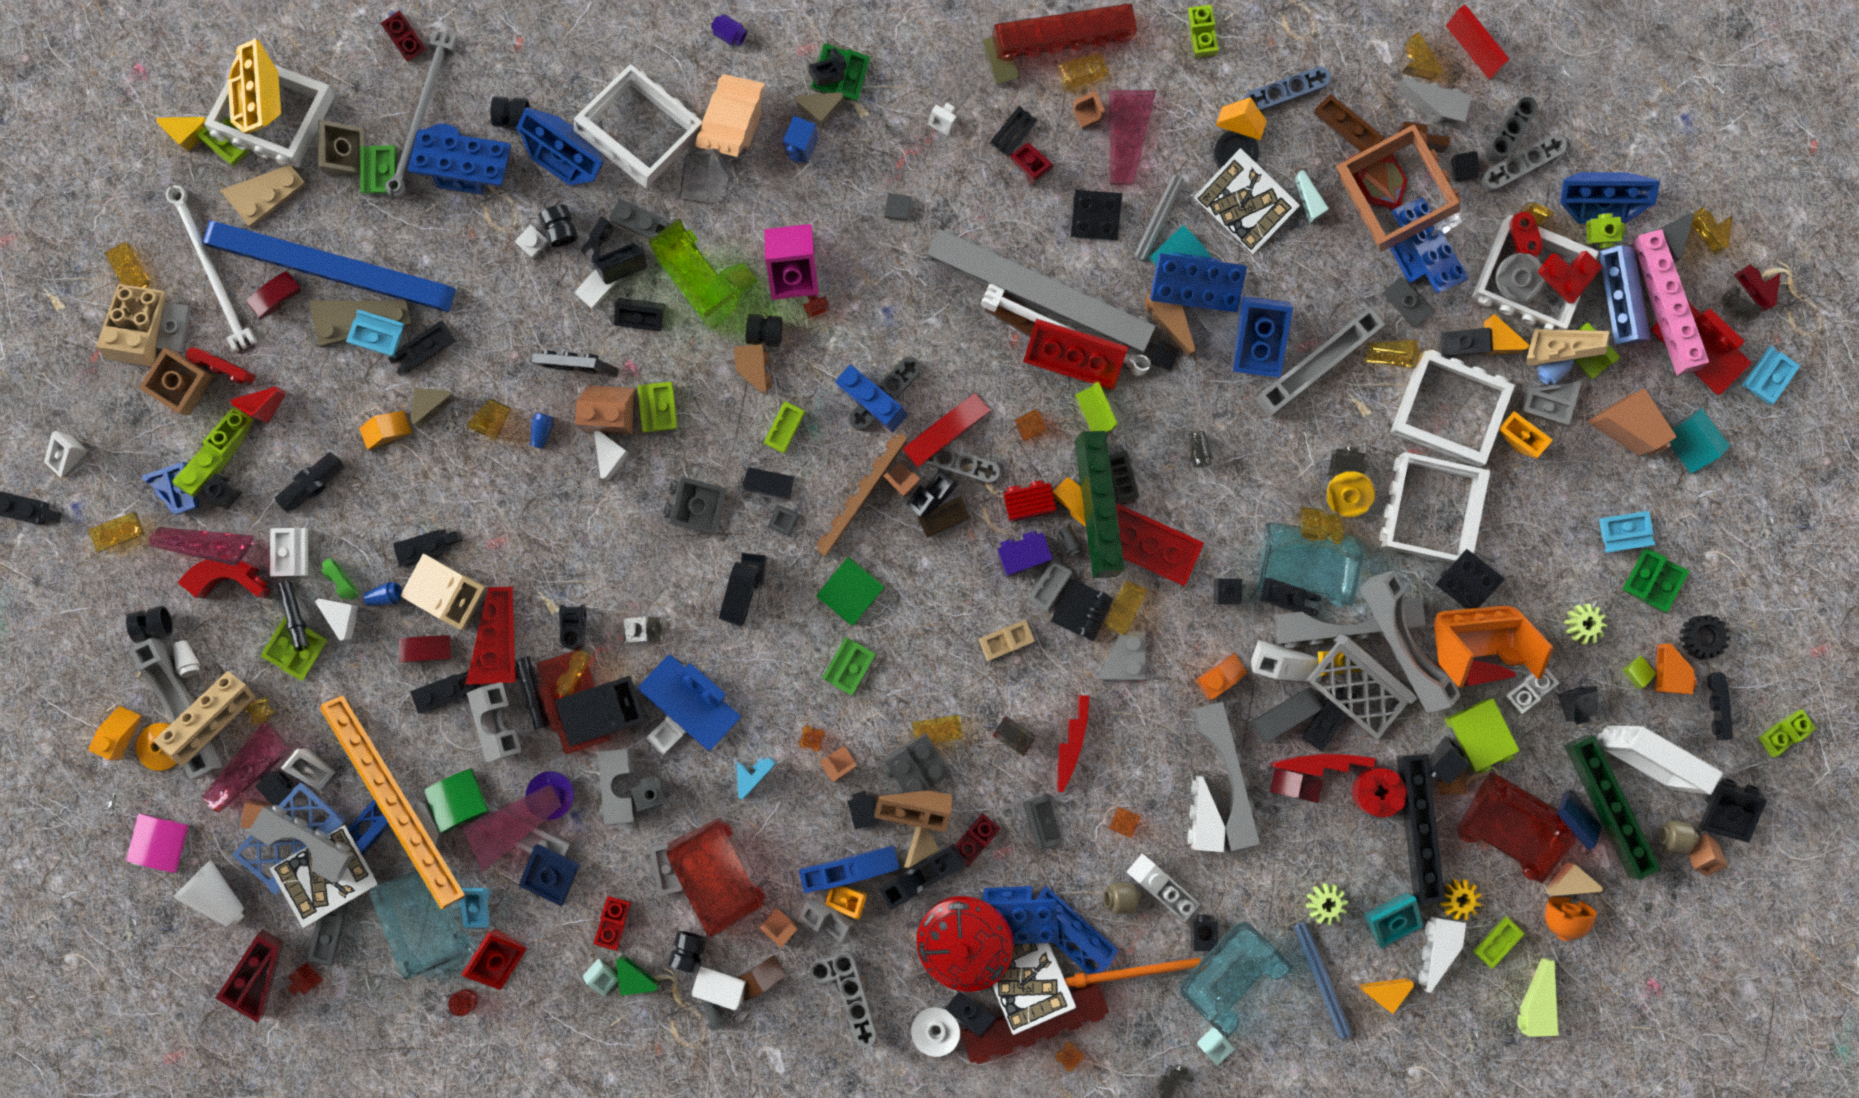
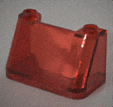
M1492 772L1482 782L1457 827V834L1462 840L1467 843H1477L1480 839L1519 861L1525 877L1533 881L1537 880L1542 884L1576 842V835L1557 814L1558 810Z
M721 817L669 842L666 850L667 858L709 938L718 935L764 905L763 900L766 899L761 886L756 887L754 883H751L731 843L730 836L733 835V831L729 823H724Z

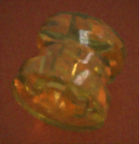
M267 696L259 698L245 707L246 712L250 713L253 717L252 723L254 725L263 723L276 715L275 710L268 705L269 699Z

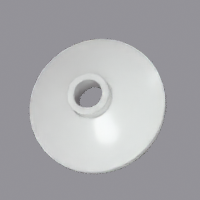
M932 1007L923 1010L916 1016L912 1024L911 1035L915 1046L922 1053L933 1057H940L950 1053L956 1047L960 1038V1027L957 1020L947 1010ZM939 1026L941 1032L934 1033L932 1027Z

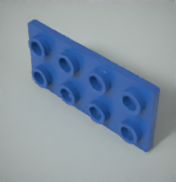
M419 129L408 171L413 174L432 176L436 188L483 195L484 184L502 186L512 147L507 142Z
M1424 198L1417 199L1392 210V214L1400 228L1431 212ZM1438 223L1390 247L1409 283L1416 281L1426 274L1436 293H1440L1468 280L1464 268L1458 261L1453 248L1448 243Z
M1171 252V254L1160 253L1150 300L1237 312L1247 266L1223 262L1212 257Z
M670 654L638 686L639 692L707 751H711L740 719V715L723 701L726 694L691 663L684 667Z
M1032 886L984 888L983 901L993 906L1005 918L1012 932L1014 944L1059 942L1055 899L1033 900Z

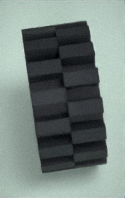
M1712 615L1692 617L1688 619L1689 622L1683 624L1685 629L1680 631V634H1683V637H1680V642L1684 641L1683 649H1688L1687 653L1694 655L1695 658H1715L1718 655H1722L1725 652L1723 649L1729 646V644H1726V641H1730L1731 636H1726V633L1730 632L1729 628H1724L1723 626L1726 623L1719 621L1720 618L1712 617ZM1701 628H1707L1713 634V641L1708 646L1701 645L1697 640V633Z

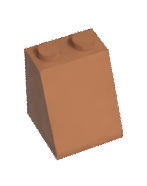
M588 385L577 399L575 425L585 433L600 431L603 434L633 436L636 388Z
M1645 388L1624 397L1588 420L1590 425L1638 456L1646 453L1649 456L1656 452L1659 453L1670 447V441L1676 438V435Z

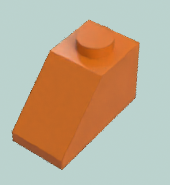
M1657 644L1655 692L1693 694L1697 684L1694 669L1672 644Z
M1233 653L1196 678L1195 681L1207 699L1213 700L1233 686L1248 672L1236 654Z

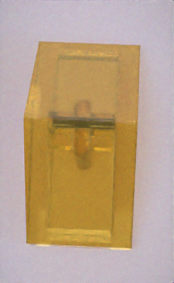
M489 398L467 423V428L496 441L511 408Z

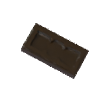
M961 496L938 506L923 518L917 516L927 538L971 519Z

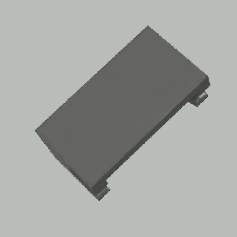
M1049 794L1023 801L1037 850L1061 843L1062 838Z

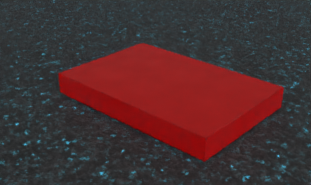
M1464 4L1447 23L1446 27L1489 80L1510 60L1467 5Z

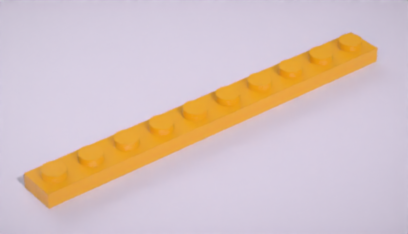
M339 696L321 704L319 709L441 910L463 899L465 896L464 892L344 696Z

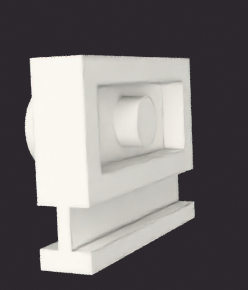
M270 528V576H308V528Z

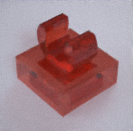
M817 295L807 296L809 302L803 304L808 319L830 311L825 296L818 298Z
M307 962L287 977L292 982L288 989L294 996L299 991L303 995L307 994L323 981Z

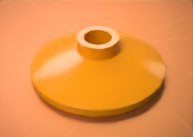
M151 724L138 736L136 753L138 759L145 767L155 771H164L177 764L161 749L158 751L154 750V740L171 724Z

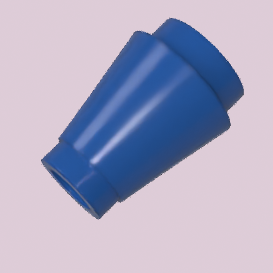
M535 412L534 418L532 417L530 446L544 449V445L555 425L553 423V416Z
M389 581L365 592L363 595L364 602L367 606L395 605L398 601L402 600L400 596L402 590L397 582L392 583Z

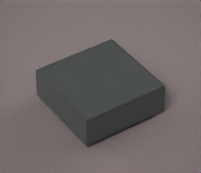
M888 193L885 218L908 221L912 196Z
M777 505L767 527L790 537L800 515Z

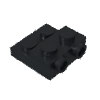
M1722 778V781H1718L1712 794L1707 795L1705 801L1708 806L1699 826L1704 831L1749 843L1767 799L1756 786L1746 784L1744 788L1737 786V783L1731 779Z

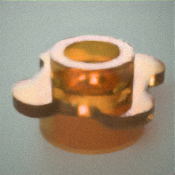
M805 725L802 728V738L798 741L801 748H811L814 752L820 751L822 748L821 740L825 736L824 730L821 728L816 730L811 728L810 725ZM810 736H813V737H814V740H813V741H811V740L809 739Z
M1070 1041L1064 1044V1048L1060 1052L1055 1053V1060L1061 1062L1068 1072L1073 1071L1079 1061L1084 1059L1083 1052L1078 1051ZM1068 1054L1072 1055L1070 1059L1067 1058Z

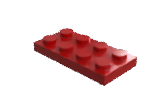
M1036 318L1023 362L1094 384L1099 382L1101 387L1114 390L1128 347Z
M1117 503L1116 511L1123 559L1185 587L1204 542Z

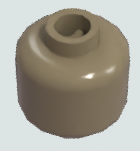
M1670 820L1660 827L1658 840L1666 851L1688 854L1693 850L1694 846H1697L1699 835L1695 832L1691 823Z
M1114 882L1104 891V904L1113 914L1133 913L1142 901L1140 890L1132 882Z

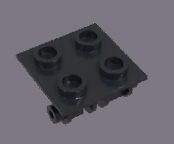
M1075 189L1071 237L1118 240L1123 193Z
M1466 548L1449 569H1445L1440 574L1441 578L1435 585L1464 608L1472 609L1479 608L1505 578Z
M1070 578L1050 622L1094 642L1114 598Z

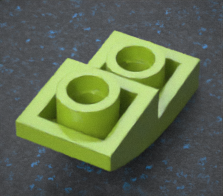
M1212 5L1189 7L1188 17L1194 57L1218 55L1219 49L1215 34L1216 24Z
M1799 709L1769 728L1758 739L1771 757H1777L1792 744L1805 739L1816 730V727L1804 710Z

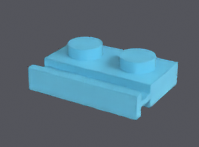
M357 309V315L353 320L346 342L380 354L395 357L402 336L401 333L405 328L404 323Z
M1770 346L1741 386L1747 387L1751 390V393L1768 405H1772L1781 395L1800 365L1782 352L1776 351L1773 346Z
M1649 511L1599 519L1602 539L1606 548L1604 549L1605 553L1656 545L1655 541H1653V528Z

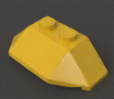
M258 39L237 47V57L232 64L228 77L230 121L245 134L266 127L281 115L278 70Z

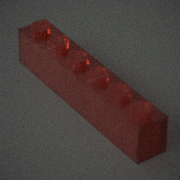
M1129 3L994 24L992 37L997 59L1004 58V61H1012L1017 59L1018 56L1024 55L1036 57L1044 52L1057 54L1069 48L1081 50L1089 45L1102 47L1114 41L1126 43L1134 38L1137 32L1133 5Z
M1099 983L1088 984L1084 988L1069 991L1076 1008L1017 1034H1012L1005 1015L996 1018L997 1022L982 1039L978 1038L968 1029L961 1030V1037L970 1063L976 1061L977 1064H982L989 1061L990 1056L997 1053L1000 1056L1007 1055L1014 1051V1047L1022 1045L1023 1048L1034 1045L1036 1039L1045 1036L1046 1039L1058 1036L1059 1031L1068 1028L1069 1031L1082 1027V1023L1085 1021L1097 1022L1104 1019V1014L1109 1013Z

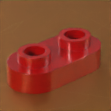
M1525 211L1515 214L1510 220L1509 227L1517 253L1531 254L1534 257L1539 256L1543 249V243L1534 216ZM1522 219L1527 221V227L1521 226L1520 222ZM1529 242L1534 244V250L1528 249L1527 245Z

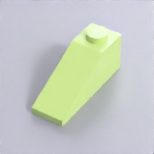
M1541 958L1521 1004L1520 1015L1517 1017L1519 1029L1529 1037L1558 1036L1555 964L1553 960L1548 958Z

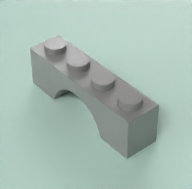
M280 806L263 807L248 834L269 846L277 844L287 837L302 841L309 848L312 855L311 871L332 883L340 881L355 854L349 851L350 847L341 842H332L328 839V834L318 829L313 831L307 827L308 823L298 817L294 819L286 815L287 811Z

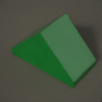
M624 954L617 959L620 996L652 992L661 985L658 980Z

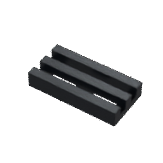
M1019 105L990 141V144L1009 158L1037 123L1038 119L1032 117L1029 112H1025ZM1021 115V119L1009 132V134L1002 141V143H997L1005 134V132L1009 129V127L1013 124V122L1017 119V117ZM1026 120L1029 121V124L1008 150L1004 147Z

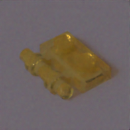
M1300 506L1298 515L1301 537L1311 541H1325L1327 536L1336 545L1342 543L1344 531L1342 529L1343 522L1339 515H1326L1322 509Z

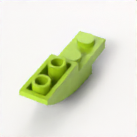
M233 406L202 441L204 446L172 481L173 485L194 498L215 473L220 474L248 433L253 419Z

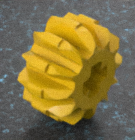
M1452 879V886L1445 883L1444 888L1447 890L1445 893L1446 902H1439L1440 906L1446 907L1444 913L1446 915L1452 914L1454 920H1458L1460 917L1463 920H1468L1469 913L1474 916L1477 915L1474 907L1482 906L1481 903L1476 901V899L1482 896L1481 893L1475 892L1477 886L1475 884L1469 885L1466 879H1462L1461 882L1457 879ZM1457 897H1464L1463 902H1457L1456 899Z

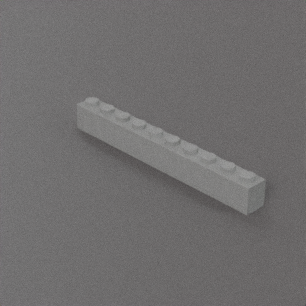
M938 229L927 252V260L987 287L989 284H994L1005 289V294L1100 338L1127 346V350L1138 355L1144 353L1155 329V325L1151 324L1152 321L1143 316L1137 318L1130 315L1129 310L1117 306V308L1108 305L1109 302L1101 297L1096 296L1092 298L1086 295L1087 292L1079 287L1072 289L1066 286L1065 282L1059 278L1052 277L1050 279L1043 276L1044 273L1041 270L1033 267L1031 269L1023 267L1019 260L1003 258L1000 256V252L992 248L983 249L979 247L978 242L966 238V240L957 237L958 234L950 229H945L944 231Z

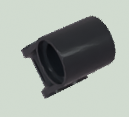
M563 604L559 607V639L562 646L569 650H579L585 644L587 621L585 604H581L580 607H566ZM571 633L578 635V641L574 645H569L567 642L568 636Z

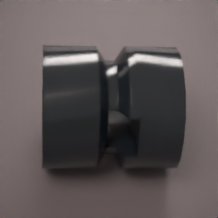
M493 96L490 108L492 126L508 128L509 125H512L513 128H516L524 109L530 108L528 98H513L510 101L508 97Z
M567 205L551 206L539 213L543 229H547L546 239L550 247L566 246L578 239L574 224L569 223L572 217Z
M749 313L746 324V344L759 345L764 342L766 346L780 347L783 317L769 315L767 319H764L761 314Z
M165 606L149 608L147 613L144 610L127 614L126 617L127 632L134 643H141L152 638V636L154 638H163L172 634V619Z
M678 930L674 941L676 950L671 951L668 965L680 971L698 973L702 961L699 955L704 953L708 939L692 932Z

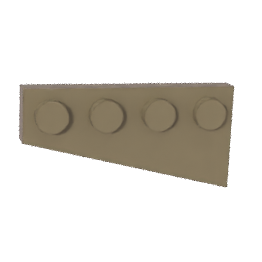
M309 300L317 341L320 347L346 342L353 320L356 318L357 309L404 323L405 327L413 325L407 301Z

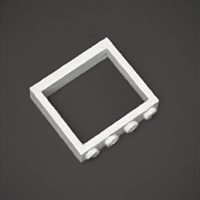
M630 64L574 118V131L647 189L697 139V135L702 128V121L696 117V113L687 110L680 100L672 98L667 94L660 84L652 82L643 71L640 72ZM630 85L687 130L651 168L593 123Z
M275 65L278 70L279 85L314 98L289 149L223 124L230 110L227 80L204 123L210 132V136L216 137L220 142L224 140L231 142L241 150L246 148L252 150L262 158L271 157L283 166L287 164L299 168L318 130V120L324 119L335 97L330 86Z
M1509 215L1501 224L1472 298L1477 299V302L1483 306L1499 308V311L1505 315L1518 316L1526 324H1537L1548 330H1566L1580 296L1574 303H1568L1565 300L1559 317L1556 320L1485 290L1507 234H1511L1509 223L1513 216ZM1521 220V226L1527 227V221ZM1538 226L1544 248L1573 260L1576 259L1581 251H1588L1596 259L1599 251Z
M1428 350L1422 352L1418 356L1390 434L1476 467L1486 465L1515 385L1509 383V380L1503 376L1495 375L1493 377L1486 374V370L1482 368L1464 366V362L1455 358H1450L1449 360L1441 357L1442 354L1437 351ZM1428 363L1502 391L1480 452L1406 424Z
M1407 452L1401 454L1399 458L1397 457L1393 467V471H1396L1395 481L1392 480L1389 487L1391 500L1390 504L1386 505L1384 511V518H1387L1386 525L1382 527L1379 541H1382L1381 548L1454 563L1466 548L1474 553L1490 470ZM1408 464L1473 478L1458 555L1393 541Z
M1607 725L1602 734L1599 733L1597 737L1603 751L1671 790L1711 795L1723 773L1643 726Z

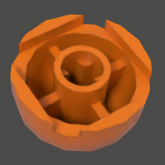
M1552 896L1546 903L1544 913L1548 928L1557 935V938L1563 941L1585 937L1593 929L1596 921V910L1580 900L1578 904L1569 902L1571 900L1570 897Z

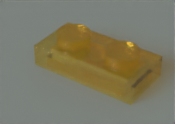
M125 241L104 252L121 284L142 288L151 284L128 242Z
M135 512L88 530L94 548L99 553L145 535L139 517Z
M580 650L579 653L575 652L569 661L571 667L566 674L563 673L556 683L559 686L556 690L557 693L564 697L571 694L593 656L586 650Z
M959 714L912 722L914 739L927 732L933 743L963 738Z

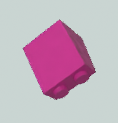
M805 224L764 229L765 262L771 299L819 295L812 225Z

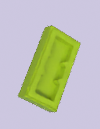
M784 401L763 444L785 454L806 411Z
M1504 916L1472 952L1490 969H1493L1525 933L1507 916Z

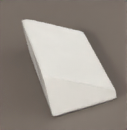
M700 967L692 996L737 1010L743 1001L746 981Z

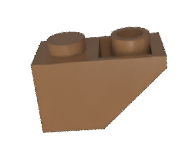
M763 344L734 347L735 367L738 375L762 395H768V388H772L771 374L766 373V365H770L769 351H765Z

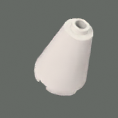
M211 860L173 896L177 901L225 927L229 924L234 927L245 916L241 913L245 908Z

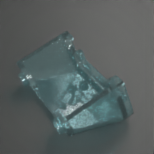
M1266 523L1256 590L1262 594L1265 578H1272L1305 589L1310 593L1326 595L1334 606H1353L1365 557L1362 543L1358 537L1350 534L1280 523Z
M418 870L370 889L374 907L398 969L405 980H409L471 953V941L468 935H463L460 931L457 932L448 907L441 910Z
M1240 922L1231 928L1183 980L1180 986V993L1199 1014L1228 1039L1239 1025V1018L1231 1007L1263 973L1273 980H1279L1285 977L1293 966L1250 924Z

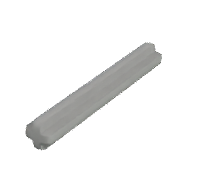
M1172 175L1135 252L1134 257L1136 259L1146 261L1184 182L1181 176Z

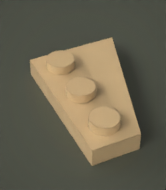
M287 165L220 191L247 225L253 228L307 186V183L293 166Z
M1534 329L1527 355V366L1606 354L1609 343V331Z

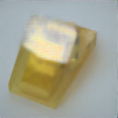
M1417 32L1405 44L1409 57L1415 61L1408 64L1402 73L1435 81L1443 73V70L1421 34Z
M1704 207L1693 212L1694 217L1691 225L1713 254L1716 255L1728 248L1733 216L1731 215L1719 224H1716L1712 213Z

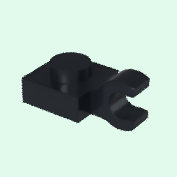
M602 216L599 218L589 235V240L581 248L583 255L589 249L594 250V254L591 257L592 260L600 257L599 246L601 247L603 242H607L613 233V230H611L613 226L607 219Z

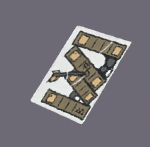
M1241 148L1194 196L1252 254L1300 206Z
M345 825L328 834L329 840L334 843L341 842L350 847L349 851L355 854L340 881L332 883L311 871L312 855L308 847L269 868L302 928L378 885Z
M1049 943L1014 944L1013 957L1007 971L998 982L992 985L1013 1035L1076 1008Z

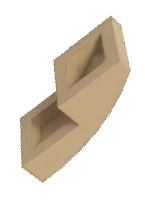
M1026 619L978 639L987 661L1035 642Z

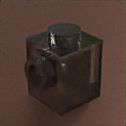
M1344 447V450L1335 449L1331 454L1328 475L1337 476L1341 473L1352 471L1365 474L1367 469V461L1364 460L1365 453H1359V449L1354 447Z
M1007 716L1003 718L992 735L1022 756L1026 754L1037 737Z

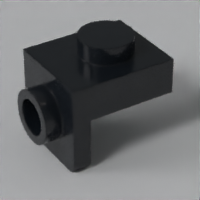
M836 48L830 50L829 60L810 64L808 72L817 86L821 87L843 81L847 63L844 56L840 55Z

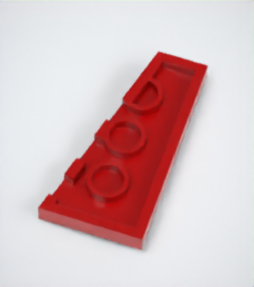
M513 586L487 588L465 685L501 682L515 683Z

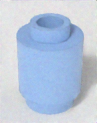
M1574 360L1541 364L1537 368L1538 378L1546 385H1555L1572 369Z

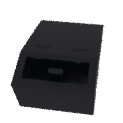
M631 676L554 700L569 747L645 722Z

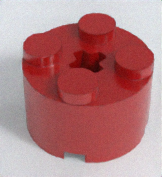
M1371 767L1358 774L1352 784L1351 795L1355 805L1364 813L1376 817H1388L1404 807L1406 787L1402 778L1396 772L1385 768ZM1381 788L1382 793L1380 796H1376L1375 791Z

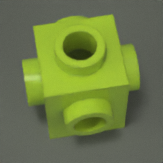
M1613 213L1599 214L1598 219L1586 221L1587 245H1599L1600 249L1615 247L1614 243L1622 241V237L1625 235V225L1621 222V217H1613Z

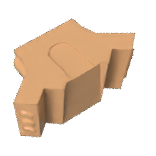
M722 74L704 116L695 147L738 157L743 149L748 150L762 114L761 102L765 83Z

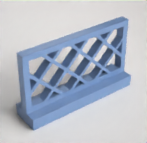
M302 782L278 805L286 811L291 810V818L293 819L295 818V810L309 809V822H307V826H310V829L313 831V826H319L317 829L326 834L337 830L346 820L343 814L337 813ZM299 790L308 796L307 806H295L294 796ZM290 801L291 806L284 807ZM313 809H323L330 816L323 822H313ZM250 835L232 856L269 886L268 890L276 895L281 888L274 876L269 878L262 872V863L276 862L278 864L287 859L279 858V845L293 844V854L307 846L295 838L288 841H280L274 844L275 858L262 859L261 846L269 845L257 838L256 842L250 843L255 838ZM257 846V859L248 860L241 854L246 847Z

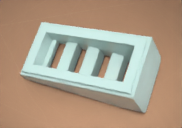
M1302 170L1295 177V182L1307 220L1311 224L1322 217L1329 207L1305 171Z

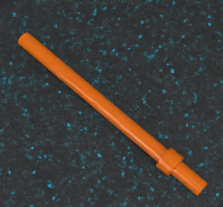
M1199 957L1086 975L1084 972L1076 973L1073 977H1067L1064 980L1067 987L1076 986V989L1086 987L1087 984L1201 967V960Z

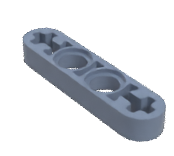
M1316 67L1252 90L1245 95L1244 99L1251 97L1256 101L1261 99L1262 93H1264V100L1259 101L1256 105L1260 112L1325 89L1330 82V73L1324 67ZM1316 74L1319 77H1324L1321 84L1319 81H1314L1309 86L1308 82L1312 81ZM1294 81L1302 83L1303 91L1294 92L1291 89V83ZM1272 89L1279 90L1281 99H1271L1269 91Z

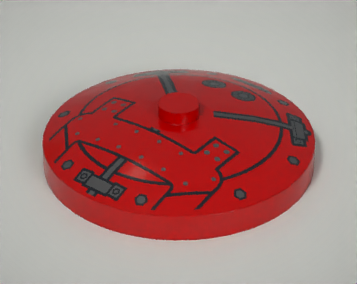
M954 896L936 903L923 917L916 936L918 956L926 971L942 985L958 991L974 992L994 985L1003 977L1013 957L1014 942L1007 921L993 906L974 897Z

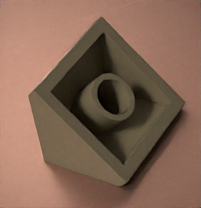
M318 120L319 168L328 176L360 175V146H364V128Z

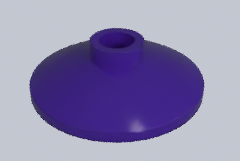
M554 771L542 772L529 782L525 793L526 804L529 810L538 818L544 820L560 818L569 811L573 804V786L568 778L561 773ZM550 790L554 791L556 795L553 800L548 798Z

